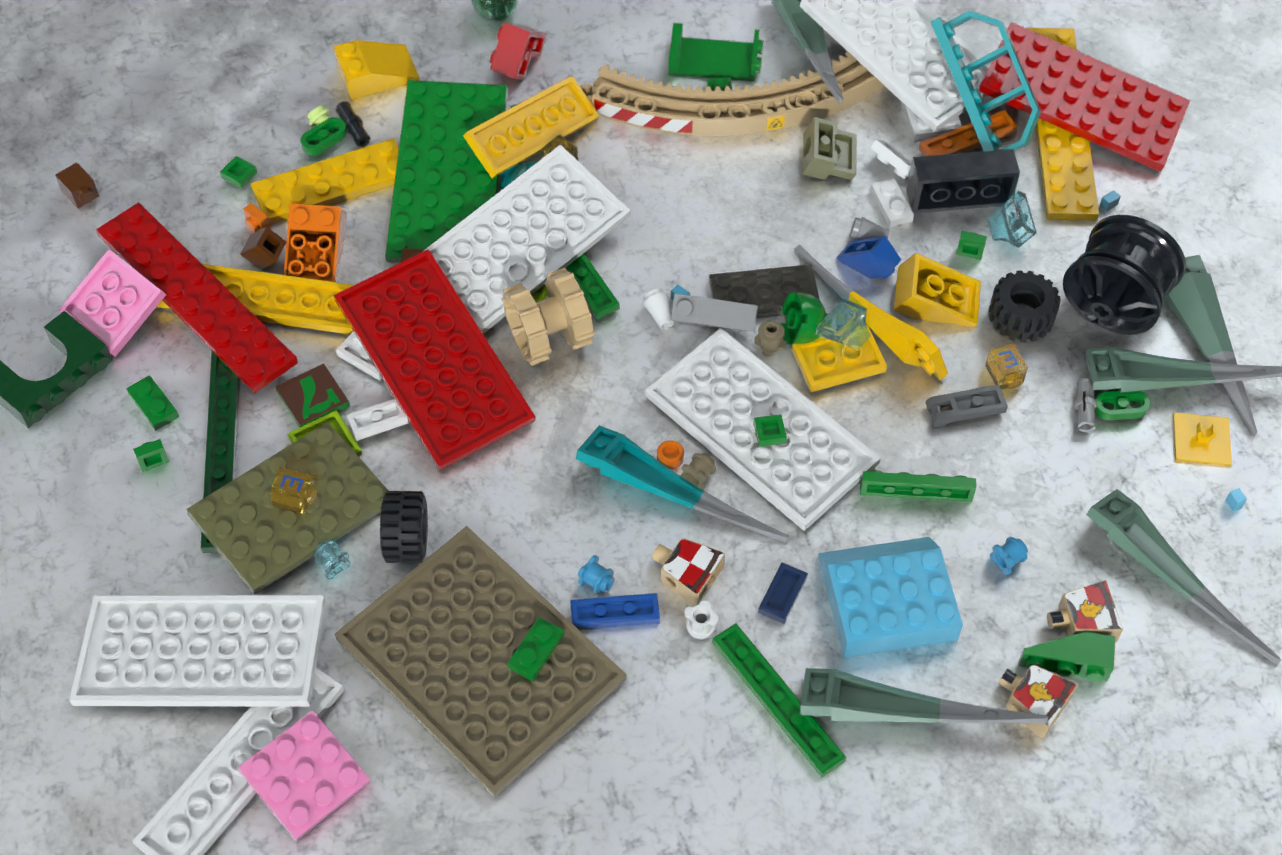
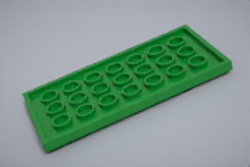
M408 80L385 254L386 262L400 263L402 248H428L497 194L499 175L491 178L463 135L467 131L506 111L507 85Z

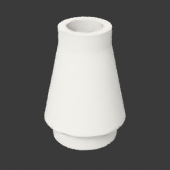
M660 288L646 293L643 297V305L654 318L659 328L664 330L671 327L674 321L671 320L668 294L664 293L663 289Z

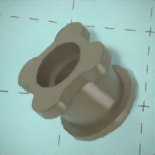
M763 322L758 328V335L755 336L754 343L760 346L764 356H772L773 352L785 349L786 342L782 340L785 330L779 322Z
M695 453L692 456V462L681 467L683 471L681 476L703 490L706 487L704 482L707 477L716 471L715 461L706 453Z

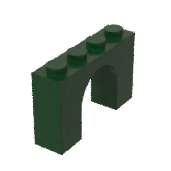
M65 311L44 326L50 343L67 356L64 366L58 373L44 380H26L18 376L0 360V404L27 428L42 420L49 411L63 403L69 395L78 388L83 387L90 378L99 371L104 370L113 361L107 346Z

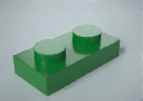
M150 375L126 388L130 398L155 431L179 417L175 407Z
M539 617L507 663L508 669L534 682L565 636L564 630Z

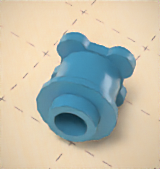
M1009 537L1004 545L999 546L996 544L993 546V552L990 553L991 560L1001 568L1005 575H1009L1012 573L1011 568L1015 564L1027 560L1028 549L1022 540Z
M593 555L587 564L579 570L578 584L584 586L587 583L594 588L593 591L596 594L602 591L607 592L615 581V578H613L614 571L598 563L599 557Z

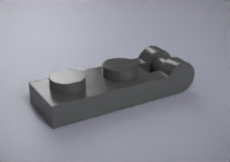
M1000 385L933 396L925 402L928 411L932 412L931 420L933 426L937 428L952 422L1006 413L1008 408ZM942 407H949V410L943 411Z

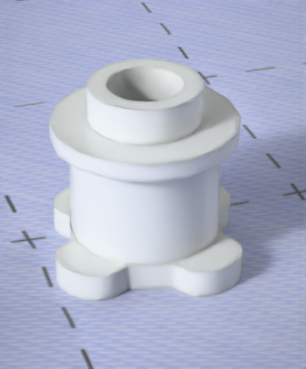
M702 600L699 605L689 606L685 609L684 615L688 619L686 627L691 636L697 639H704L713 634L715 626L719 622V616L713 613L709 601Z

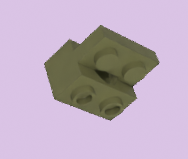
M814 117L803 133L802 174L826 180L828 175L853 180L856 176L857 134L838 130V123Z

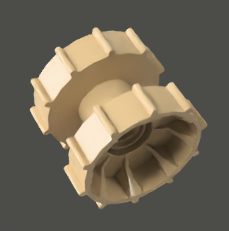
M566 268L546 274L547 280L544 283L548 298L535 303L530 290L523 287L522 283L503 290L504 295L501 299L506 315L505 318L514 342L521 352L523 359L529 362L530 366L549 360L548 355L552 352L548 339L550 334L561 331L566 344L571 345L573 350L592 344L591 339L595 336L591 319L592 315L589 312L584 293L574 278V274L568 272Z

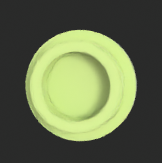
M323 105L313 109L307 115L310 120V126H316L328 119L331 111L328 108L325 109Z

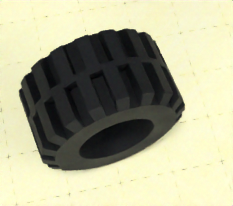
M1020 270L1016 271V274L1012 272L1006 274V278L1002 277L998 284H996L989 306V319L993 321L992 326L995 330L1000 329L999 334L1003 337L1007 335L1010 337L1009 340L1015 341V339H1020V342L1026 343L1028 339L1034 342L1037 341L1038 337L1044 338L1047 332L1051 331L1061 300L1060 296H1058L1059 291L1057 287H1052L1053 282L1050 279L1045 280L1044 275H1035L1033 271L1023 273ZM1016 304H1026L1033 309H1023Z
M386 491L382 500L380 515L382 556L386 563H422L426 555L428 537V511L425 495L422 491Z

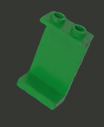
M673 23L668 75L701 78L731 77V80L755 82L756 72H761L762 58L757 57V54L762 55L763 40H759V30L755 29L753 43L683 37V24Z

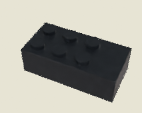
M1014 149L913 157L906 190L911 210L914 214L1012 205L1020 170Z

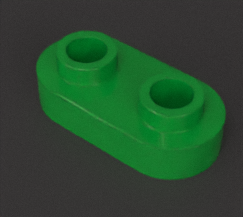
M332 117L305 132L301 137L303 151L308 155H319L342 141L347 135L345 122L340 118Z
M1142 391L1103 392L1096 399L1095 413L1104 420L1142 418L1147 414L1150 407V399Z

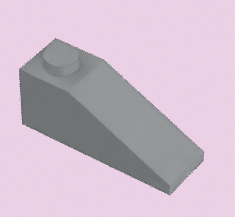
M674 294L671 320L677 323L755 332L758 306Z

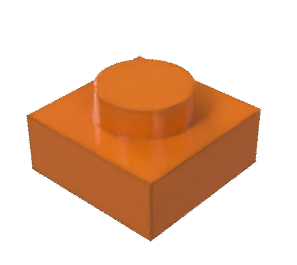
M250 203L243 208L246 218L245 224L251 232L255 233L266 226L271 229L268 216L256 206Z

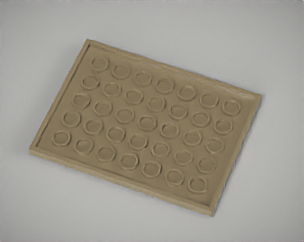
M468 526L464 527L335 633L336 640L494 798L627 680L625 672ZM541 617L563 629L565 636L534 682L508 669L507 663L534 623Z

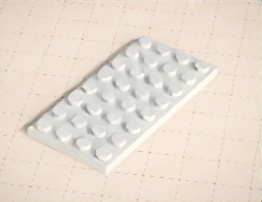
M801 0L800 7L934 132L966 110L931 25V21L937 17L920 1ZM957 35L953 36L955 43L959 44L964 52L965 57L962 60L965 66L981 58ZM989 64L972 72L974 79L971 82L974 89H979L990 66Z
M559 145L425 250L429 249L477 326L484 334L506 316L501 299L504 295V289L522 283L523 287L530 290L531 295L545 285L544 282L547 280L546 274L570 265L630 216L631 210L562 145Z
M722 328L645 389V396L803 531L860 482L863 471L870 472L880 464L881 457ZM781 414L787 436L786 443L759 447L754 428V418Z
M324 595L94 596L69 701L72 706L310 707L326 599Z

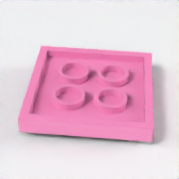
M108 249L58 311L61 313L63 311L67 312L107 346L109 353L116 357L166 294Z
M313 710L238 767L241 775L295 841H298L370 783L368 776Z

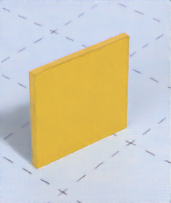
M1173 413L1176 461L1232 465L1228 417Z

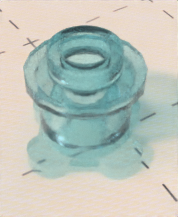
M324 541L315 549L313 560L323 566L326 571L325 577L328 580L333 579L338 573L346 570L351 564L348 560L349 554L347 552L341 553L335 541Z

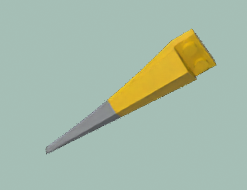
M801 245L794 248L904 363L917 367L921 366L928 375L934 374L939 380L948 375L939 348L921 330L888 314L854 292L826 270Z

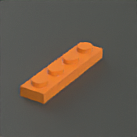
M1005 110L990 115L992 124H990L991 130L998 135L1000 140L1016 134L1018 126ZM970 123L921 142L919 150L923 156L967 153L982 146L973 124Z

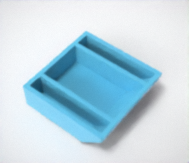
M930 537L818 553L844 658L958 640L963 626L941 548Z

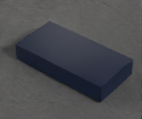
M781 562L758 608V613L785 624L805 584L808 573Z

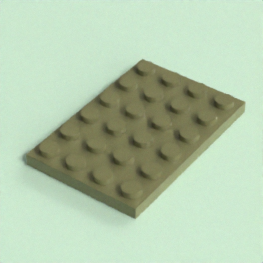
M326 422L187 508V515L255 595L379 514L383 497L386 491L389 490L332 426ZM284 475L303 479L300 491H297L300 481L294 480L292 487H290L292 479L286 478L283 487H280Z

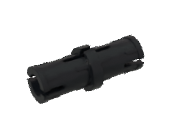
M343 101L339 103L335 110L345 122L347 132L352 136L356 146H366L371 138L363 127L362 119L354 113L349 102Z

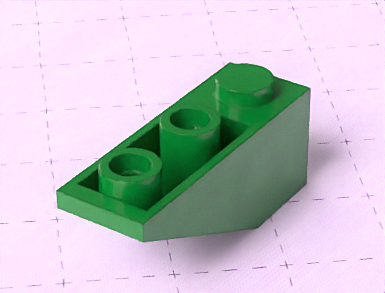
M1083 632L1026 647L1023 649L1018 666L1029 669L1031 665H1036L1063 677L1079 676L1093 682L1108 681L1114 669L1115 637Z

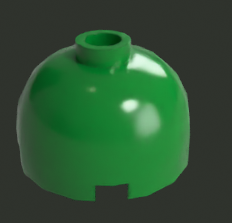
M802 292L790 293L786 297L781 314L786 315L785 323H781L785 330L783 337L785 342L791 345L805 344L818 339L829 323L828 314L821 301L811 294Z

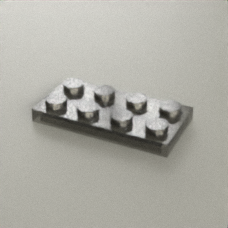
M812 264L709 274L712 299L758 306L757 318L785 316V314H781L784 301L790 293H807L820 300Z

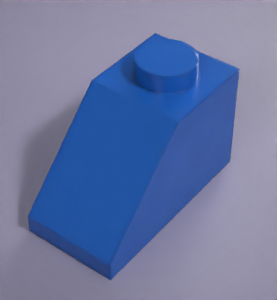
M886 236L850 241L837 256L839 262L869 279L889 277L894 273L895 267L901 261V258Z

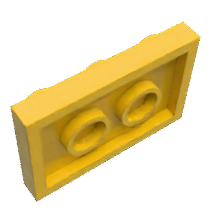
M867 324L821 336L813 342L792 344L793 355L810 392L884 373L887 370V364Z

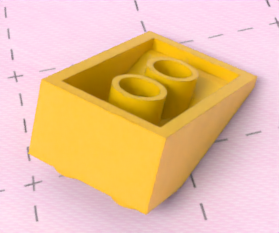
M354 40L333 46L336 65L350 100L407 85L408 80L420 81V77L405 44Z
M915 253L898 266L894 310L916 320L975 327L978 325L981 281Z

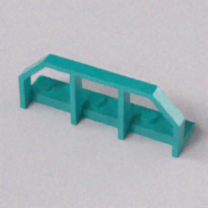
M967 11L948 22L940 17L931 21L983 151L999 150V147L1002 146L998 135L991 130L990 124H992V120L988 111L1024 93L1027 95L1032 112L1021 140L1001 150L1014 149L1015 152L1028 146L1041 110L1005 24L1000 20L972 11ZM971 19L997 26L1005 46L965 66L962 60L965 57L961 46L955 43L953 38L956 35L954 28ZM1009 53L1022 85L981 106L983 98L977 88L974 89L971 82L974 79L972 72Z

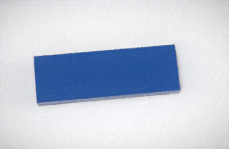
M657 593L570 600L572 624L578 630L660 623Z

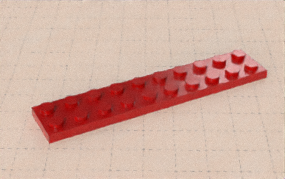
M139 202L96 229L98 236L121 259L166 294L162 301L254 393H257L298 364L297 357Z

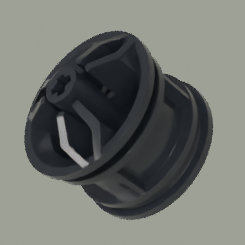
M1132 215L1108 216L1094 226L1089 235L1085 253L1080 255L1066 270L1063 277V290L1072 307L1087 321L1117 334H1141L1150 330L1156 324L1161 314L1164 297L1182 280L1186 271L1185 256L1176 240L1158 225Z

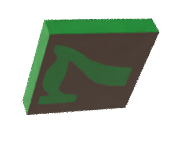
M324 363L275 387L277 394L299 428L335 410L340 412L350 407L349 400Z

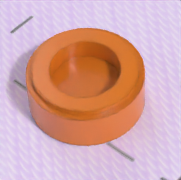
M665 441L657 448V460L670 469L677 468L684 461V448L676 441Z

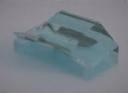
M1017 191L1000 210L987 219L994 241H1006L1019 248L1037 234L1026 193Z
M843 299L816 326V335L844 344L857 351L870 337L865 322L867 308Z

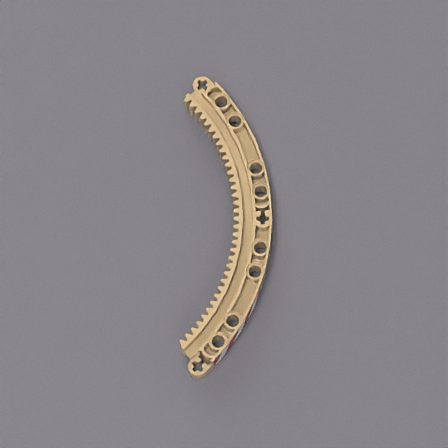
M847 51L845 57L839 56L838 61L831 60L836 80L843 95L841 104L837 102L816 69L815 73L808 70L807 76L800 73L799 79L790 76V82L782 78L781 84L774 80L772 86L763 82L762 88L758 84H754L753 89L745 85L744 90H741L739 86H735L734 91H731L729 86H726L725 90L721 91L720 87L716 86L715 90L711 91L710 87L707 86L705 91H702L700 86L692 90L690 85L682 89L681 84L673 88L672 83H668L665 87L662 81L655 85L653 84V79L646 83L644 82V77L635 80V74L626 77V71L618 74V68L610 71V65L607 64L599 69V77L593 85L584 84L580 87L598 114L614 121L672 134L741 136L783 130L811 123L814 117L821 119L863 101L883 88L884 85Z

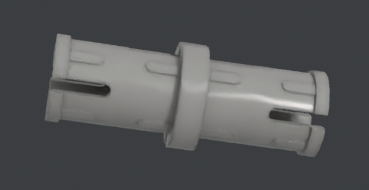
M1083 378L1077 382L1078 399L1075 401V409L1078 411L1077 428L1081 432H1092L1095 430L1096 399H1094L1091 379Z

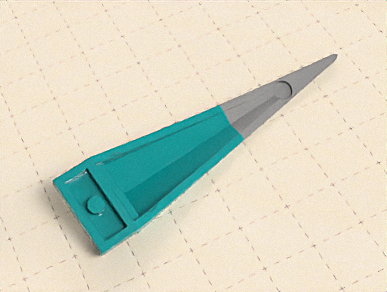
M599 425L577 450L575 459L590 467L601 469V475L785 543L789 541L790 537L787 534L742 513L700 489L662 464L621 433Z

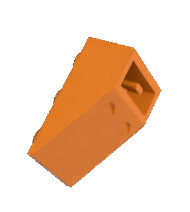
M289 204L284 275L336 282L346 229L347 212L342 207Z

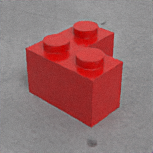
M504 22L497 34L498 43L496 50L492 52L490 57V70L513 79L524 80L531 56H541L547 34L521 24Z

